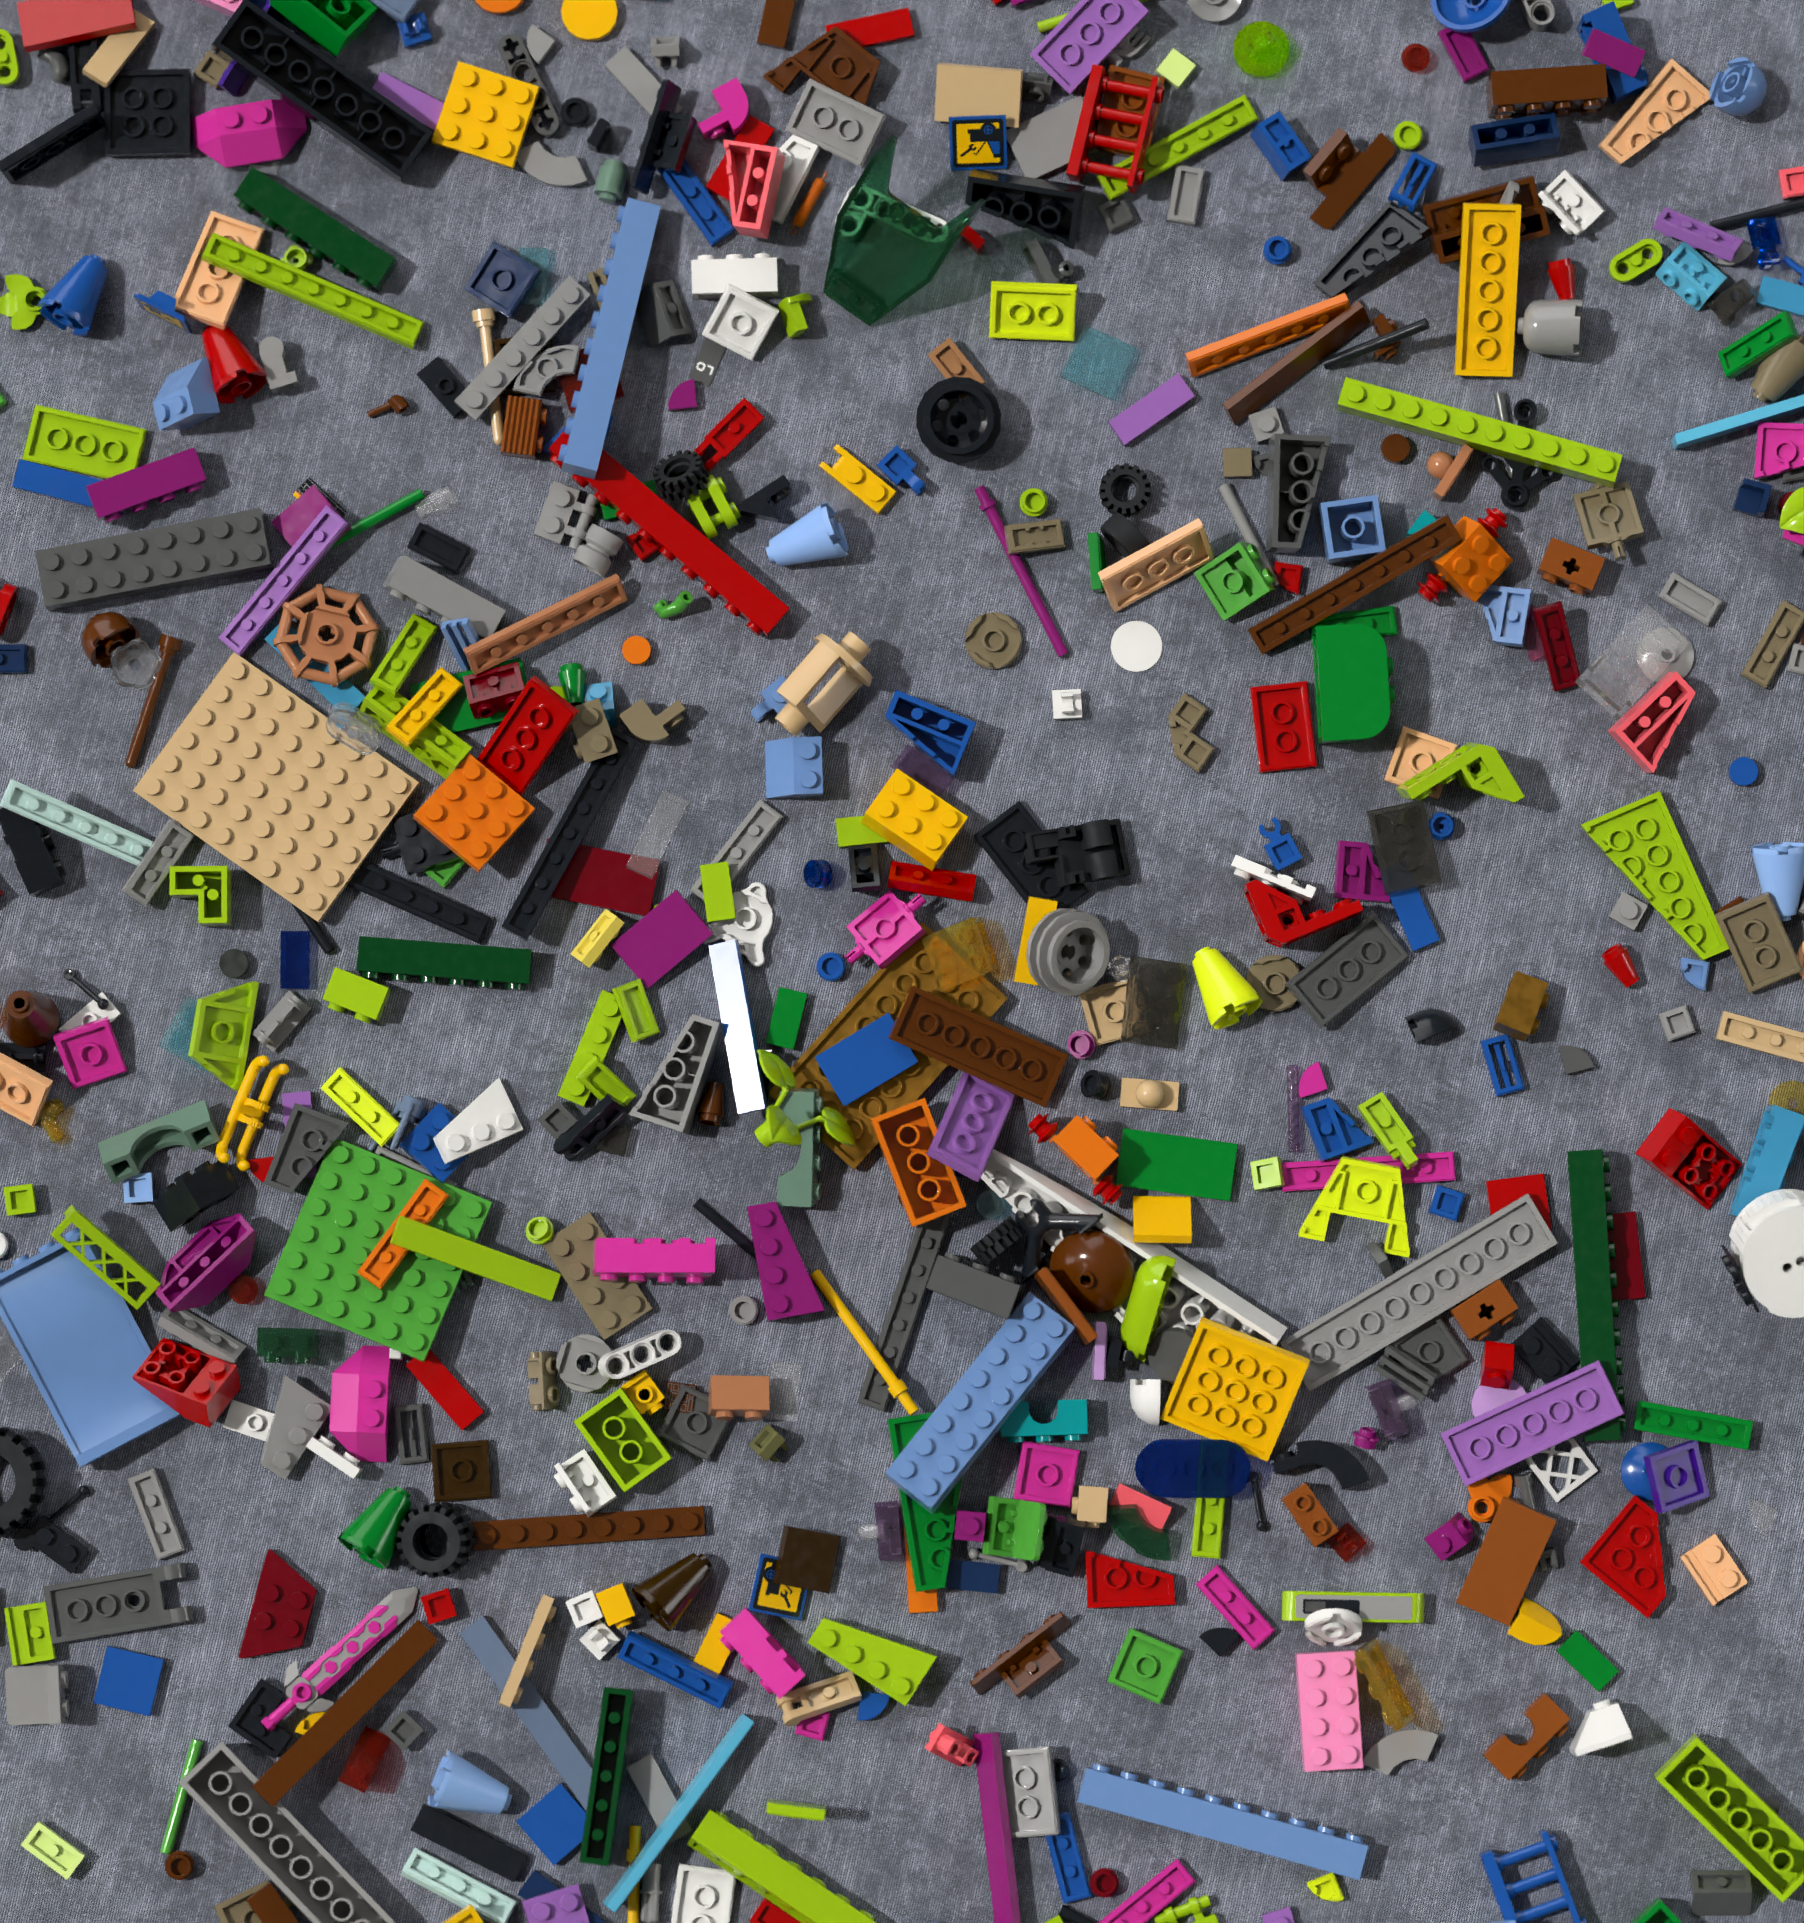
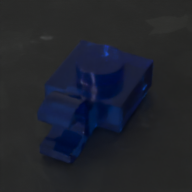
M1758 218L1746 222L1752 249H1760L1757 260L1759 269L1766 270L1771 269V265H1779L1780 256L1776 247L1782 243L1776 218Z

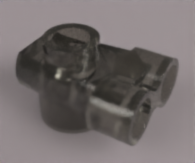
M1742 279L1721 293L1714 292L1706 303L1714 311L1722 325L1726 327L1736 319L1735 314L1752 301L1756 293L1749 283ZM1734 291L1740 293L1741 298L1739 301H1736L1734 298Z

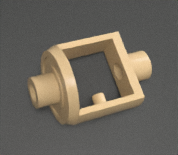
M849 631L839 644L823 633L814 637L813 639L817 645L777 690L787 704L774 719L795 737L807 724L821 733L862 684L870 687L873 677L860 662L871 649L852 632ZM838 663L841 668L807 706L804 703L806 698Z

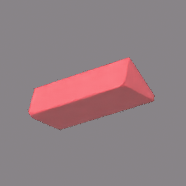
M1119 1483L1107 1510L1160 1534L1172 1507Z

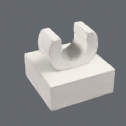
M1081 689L1052 690L1053 720L1082 719Z
M593 1590L565 1601L576 1628L604 1617Z
M600 1619L579 1640L598 1660H601L620 1641V1638Z

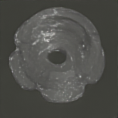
M1118 955L1113 957L1112 961H1109L1106 969L1107 972H1110L1113 980L1124 982L1132 977L1135 963L1130 957L1126 958L1124 955Z

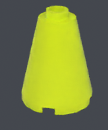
M1204 947L1195 953L1194 956L1196 958L1192 961L1209 1024H1211L1212 1028L1214 1027V1029L1219 1030L1234 1025L1240 1021L1238 1017L1245 1012L1249 1016L1261 1006L1263 1001L1260 995L1217 948L1210 949V947Z

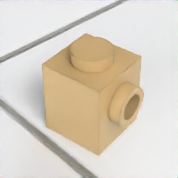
M1079 1485L1078 1497H1072L1071 1514L1077 1515L1076 1520L1086 1522V1527L1099 1528L1100 1522L1106 1523L1108 1488Z

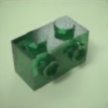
M258 1327L257 1356L264 1357V1363H281V1357L293 1358V1363L310 1364V1358H318L319 1329Z

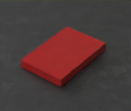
M1307 681L1250 687L1259 772L1268 773L1317 767Z

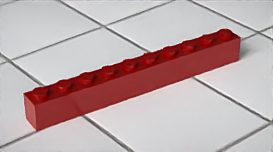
M564 431L549 447V453L552 455L550 460L560 469L563 463L558 461L561 444L567 445L569 435L564 434ZM603 449L594 479L575 474L571 477L582 488L590 487L595 492L593 497L603 506L607 507L610 504L616 509L615 515L624 524L629 525L632 523L639 529L637 534L648 544L654 541L661 548L659 553L672 563L673 560H676L682 565L681 572L692 581L697 578L705 585L702 589L710 597L722 599L726 603L724 608L736 618L740 615L748 621L746 627L758 637L762 633L767 638L789 612L790 608Z

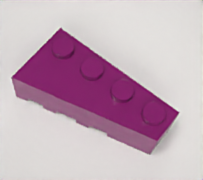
M776 1202L748 1206L747 1213L767 1322L824 1312L823 1305Z

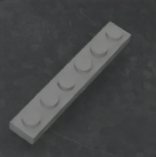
M569 275L457 397L454 403L476 422L515 380L530 360L537 356L591 297V294Z

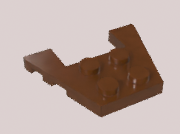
M836 26L794 56L783 61L782 64L773 70L765 73L763 78L784 94L800 72L803 71L814 81L866 106L881 62Z

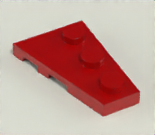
M1085 1550L1087 1608L1175 1605L1174 1575Z

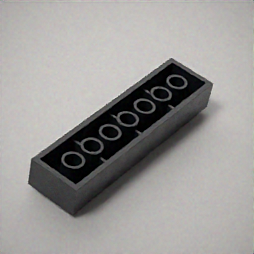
M249 0L242 1L212 43V50L399 183L433 136L431 129Z

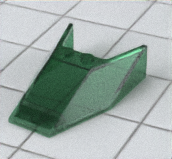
M894 135L874 153L837 214L823 294L868 326H871L933 280L986 202L981 198L945 225L937 226L894 196L889 190L897 137Z

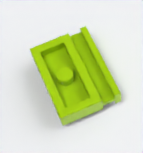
M46 1601L4 1608L13 1666L56 1659L55 1646L51 1640Z

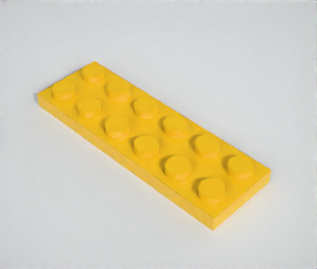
M1463 202L1455 375L1512 377L1521 204Z

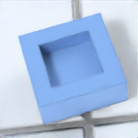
M152 1172L140 1173L123 1180L125 1204L155 1201Z

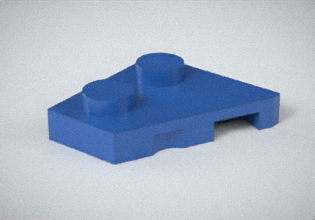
M1330 1097L1301 1108L1321 1162L1374 1143L1369 1135L1366 1136L1355 1125L1356 1122L1351 1117L1341 1112L1340 1107Z

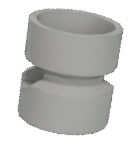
M591 524L585 536L587 544L579 545L572 559L587 570L604 577L612 564L609 557L618 554L624 542L604 528Z

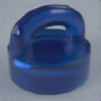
M820 859L808 861L804 868V880L810 888L828 887L832 880V869L829 862Z

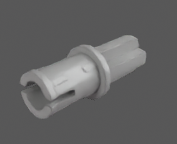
M651 1864L643 1875L642 1890H639V1893H642L641 1920L643 1922L658 1921L659 1894H662V1891H660L661 1864Z

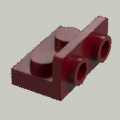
M518 662L485 670L477 675L463 676L468 702L474 719L488 718L494 714L510 710L525 687Z

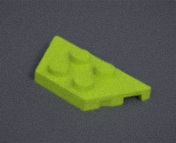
M255 981L197 999L188 1056L234 1091L239 1090L244 1078L259 982Z

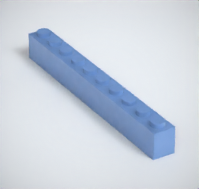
M628 197L625 207L619 206L616 222L621 223L619 233L613 232L609 248L614 249L612 259H606L603 275H607L608 278L606 285L600 284L596 300L602 303L600 311L593 312L590 324L591 328H595L593 338L587 337L583 354L589 356L587 364H581L577 378L578 381H582L580 391H574L571 407L576 408L574 418L568 417L564 434L569 435L567 445L561 444L558 461L563 462L561 467L563 472L594 479L596 476L661 208L659 205Z
M1093 1763L1092 1768H1085L1077 1797V1802L1360 1880L1369 1847L1367 1844L1362 1843L1363 1837L1346 1833V1837L1343 1838L1334 1835V1829L1318 1825L1317 1830L1306 1827V1821L1291 1817L1289 1822L1278 1820L1279 1814L1262 1810L1261 1815L1250 1812L1251 1806L1234 1802L1233 1807L1221 1804L1222 1798L1208 1794L1205 1795V1799L1193 1796V1790L1179 1786L1177 1791L1165 1788V1782L1149 1779V1783L1137 1781L1138 1775L1121 1771L1120 1776L1109 1773L1110 1767Z

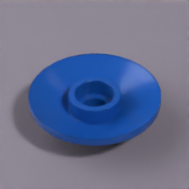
M1646 1442L1634 1446L1627 1452L1621 1464V1478L1626 1489L1632 1495L1643 1500H1653L1643 1457L1667 1449L1665 1446Z

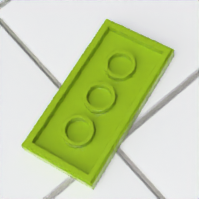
M35 404L22 460L107 479L139 467L147 430Z

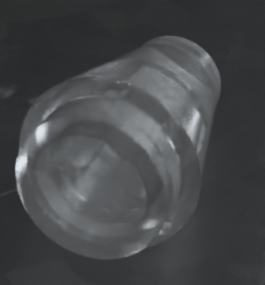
M441 485L419 504L415 505V509L421 520L424 521L427 518L455 511L454 507L460 505L450 485L445 487Z

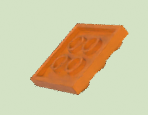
M469 754L416 811L413 819L479 873L534 813L535 808Z

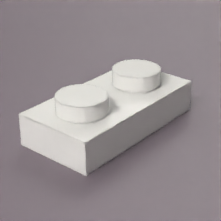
M323 1435L320 1439L317 1437L310 1439L306 1445L308 1449L351 1478L357 1479L363 1470L358 1466L360 1460L348 1452L342 1455L334 1450L336 1444Z

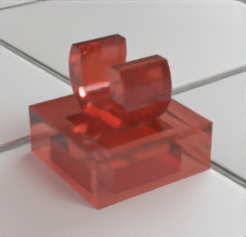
M1348 1522L1342 1525L1337 1533L1326 1540L1345 1563L1367 1544Z

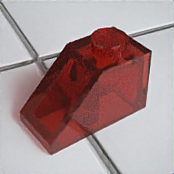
M366 1726L351 1752L338 1781L366 1793L372 1784L391 1739L387 1735Z

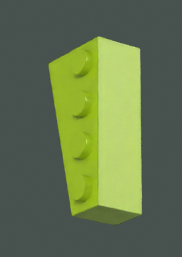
M826 1617L822 1619L808 1641L810 1645L904 1706L907 1705L937 1658V1655Z

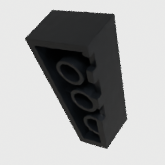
M973 169L968 176L965 204L997 218H1004L1013 222L1016 226L1028 228L1039 233L1040 236L1050 240L1054 239L1063 243L1064 246L1074 249L1079 241L1086 186Z

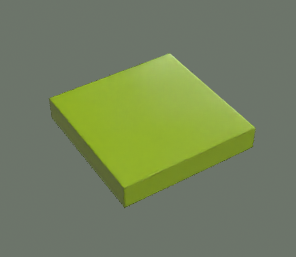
M769 1799L766 1813L823 1821L826 1816L827 1806Z

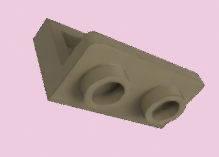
M600 698L574 706L579 712L568 727V731H574L578 742L573 743L578 759L583 758L584 762L588 763L618 753Z

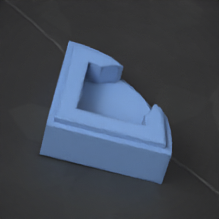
M1681 957L1680 968L1685 980L1694 988L1705 991L1710 962Z

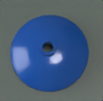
M1431 0V7L1435 17L1444 27L1455 32L1469 33L1482 30L1496 22L1508 9L1511 0Z

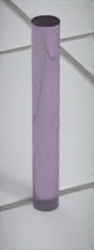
M1298 1065L1286 1066L1289 1152H1300Z

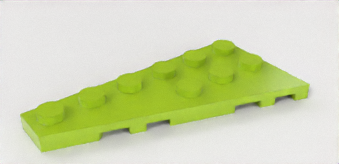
M1660 791L1580 825L1585 833L1701 961L1729 949Z

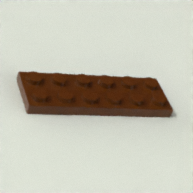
M912 985L907 992L888 1036V1039L1045 1108L1068 1057V1054Z

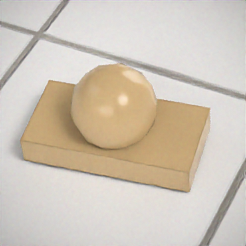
M1122 1078L1120 1107L1177 1111L1180 1082Z

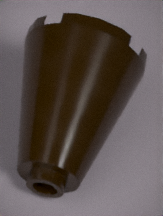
M691 1553L636 1584L631 1591L643 1608L646 1606L651 1612L650 1617L669 1632L677 1626L711 1577L712 1572L710 1568L712 1564L703 1554L697 1556L695 1553Z

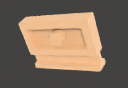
M1716 1534L1711 1535L1679 1557L1712 1606L1748 1583Z

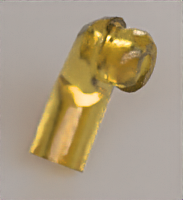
M59 1099L46 1102L41 1117V1125L53 1144L65 1137L57 1123L59 1114L65 1109L63 1102Z

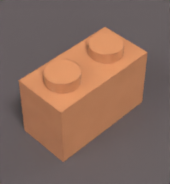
M711 1375L708 1382L709 1416H716L717 1420L723 1421L732 1420L733 1416L745 1417V1420L748 1421L762 1420V1417H766L770 1410L769 1376Z

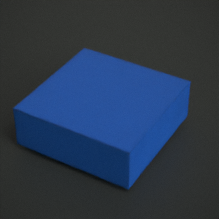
M1437 1185L1428 1213L1456 1222L1465 1194Z

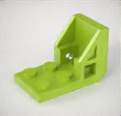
M1467 742L1396 787L1402 798L1419 801L1432 793L1431 787L1439 783L1441 786L1457 778L1462 787L1503 801L1515 803L1525 797L1496 748Z

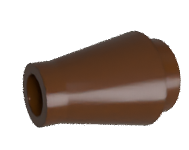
M708 1082L707 1089L696 1113L699 1116V1123L709 1126H720L721 1120L725 1119L724 1084Z

